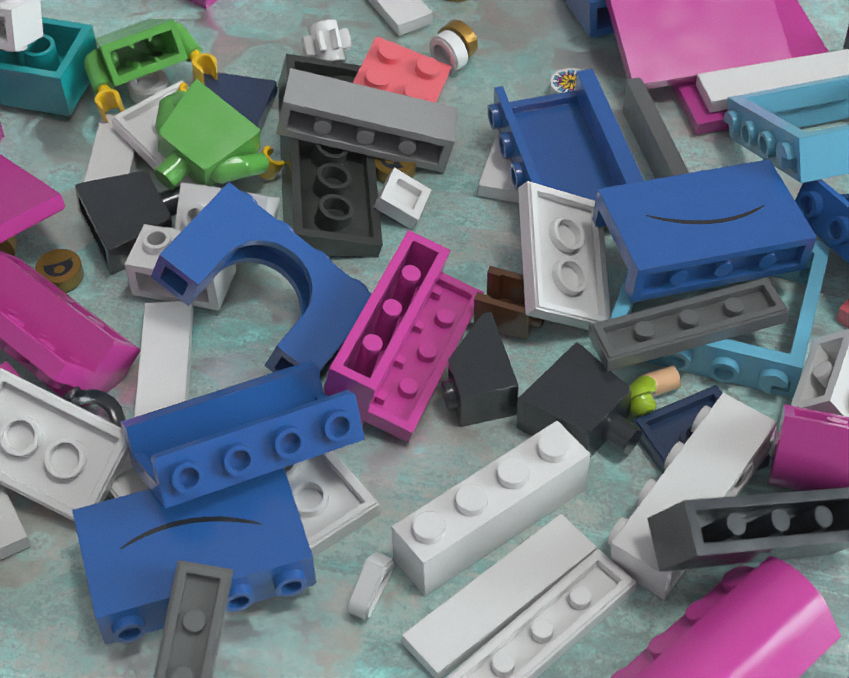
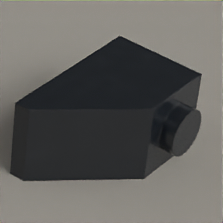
M492 312L483 313L450 356L448 359V380L441 381L445 406L447 410L455 409L460 427L517 415L519 385Z

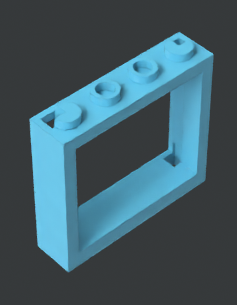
M849 75L727 97L728 111L724 114V122L729 124L730 139L764 160L770 159L776 168L800 183L849 174V124L810 132L800 129V127L849 118Z
M816 240L805 270L773 276L807 284L790 354L725 339L645 362L664 367L673 365L677 371L713 378L723 383H733L762 390L768 394L774 393L793 398L803 369L830 247L824 241ZM628 268L611 319L631 313L634 302H630L624 290Z

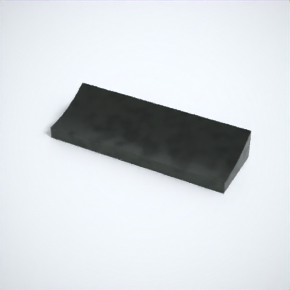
M286 54L278 82L279 117L290 68L353 83L361 65ZM280 135L281 161L285 162L281 169L283 221L294 230L296 235L314 249L324 252L328 257H379L383 242L380 211L373 207L378 198L375 157Z

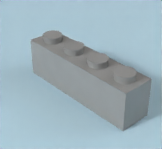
M290 68L276 134L390 161L416 162V167L444 173L455 142L458 108Z

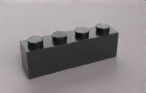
M849 487L683 500L647 518L659 572L763 562L769 556L783 560L831 555L849 548Z

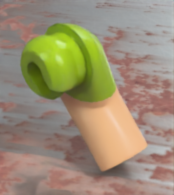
M671 365L640 375L629 385L632 392L630 412L634 417L638 418L656 409L654 396L681 387L680 375L675 366Z

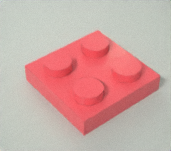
M376 36L353 83L437 103L452 66Z

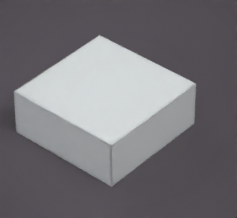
M394 167L387 176L373 207L412 229L421 216L431 189Z

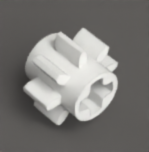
M336 20L320 21L307 26L309 36H303L300 41L304 57L342 63L346 61L344 52L350 51L352 47L348 28L339 30Z

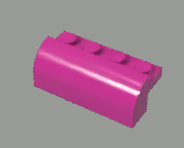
M410 230L404 236L330 366L324 384V393L327 396L350 390L356 395L362 427L367 422L408 443L448 366V359L459 345L474 315V298L477 292L484 294L483 291L443 273L451 251L450 249Z
M0 250V348L62 398L64 394L77 386L81 390L96 389L106 393L116 387L132 366L141 349L23 260Z
M784 404L778 432L775 431L771 450L772 464L768 484L798 491L848 488L849 417Z
M769 556L757 568L739 564L737 567L726 572L721 582L702 599L692 603L681 618L664 633L655 636L642 653L626 667L616 671L611 678H799L841 637V634L825 600L813 584L788 563Z

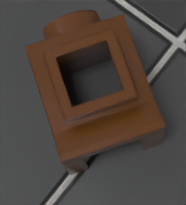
M490 266L487 271V294L477 292L474 298V324L483 313L492 312L500 333L527 340L532 328L541 329L545 319L526 315L524 278L522 274Z

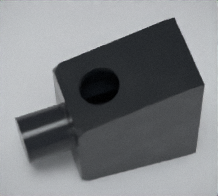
M144 171L82 182L75 185L78 211L110 275L125 269V262L144 224L172 228L171 216L177 214L181 185L176 186L173 190L167 189L158 192L149 173Z
M577 342L518 397L516 428L530 436H534L555 421H558L591 454L590 458L605 442L622 453L629 454L638 444L643 432L641 428L627 420L632 395L629 386L612 371L607 372L602 362Z

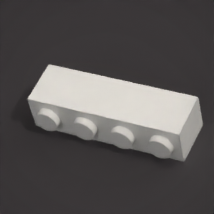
M724 392L712 408L704 406L694 420L691 428L693 434L687 442L683 444L679 441L671 449L664 464L666 470L658 481L651 478L642 488L636 502L638 508L629 519L624 516L621 517L613 527L608 538V544L611 545L610 559L637 581V584L664 600L686 569L659 572L647 518L683 500L738 496L772 449L777 421Z
M555 421L392 526L394 561L424 596L428 595L587 489L591 454L558 421Z

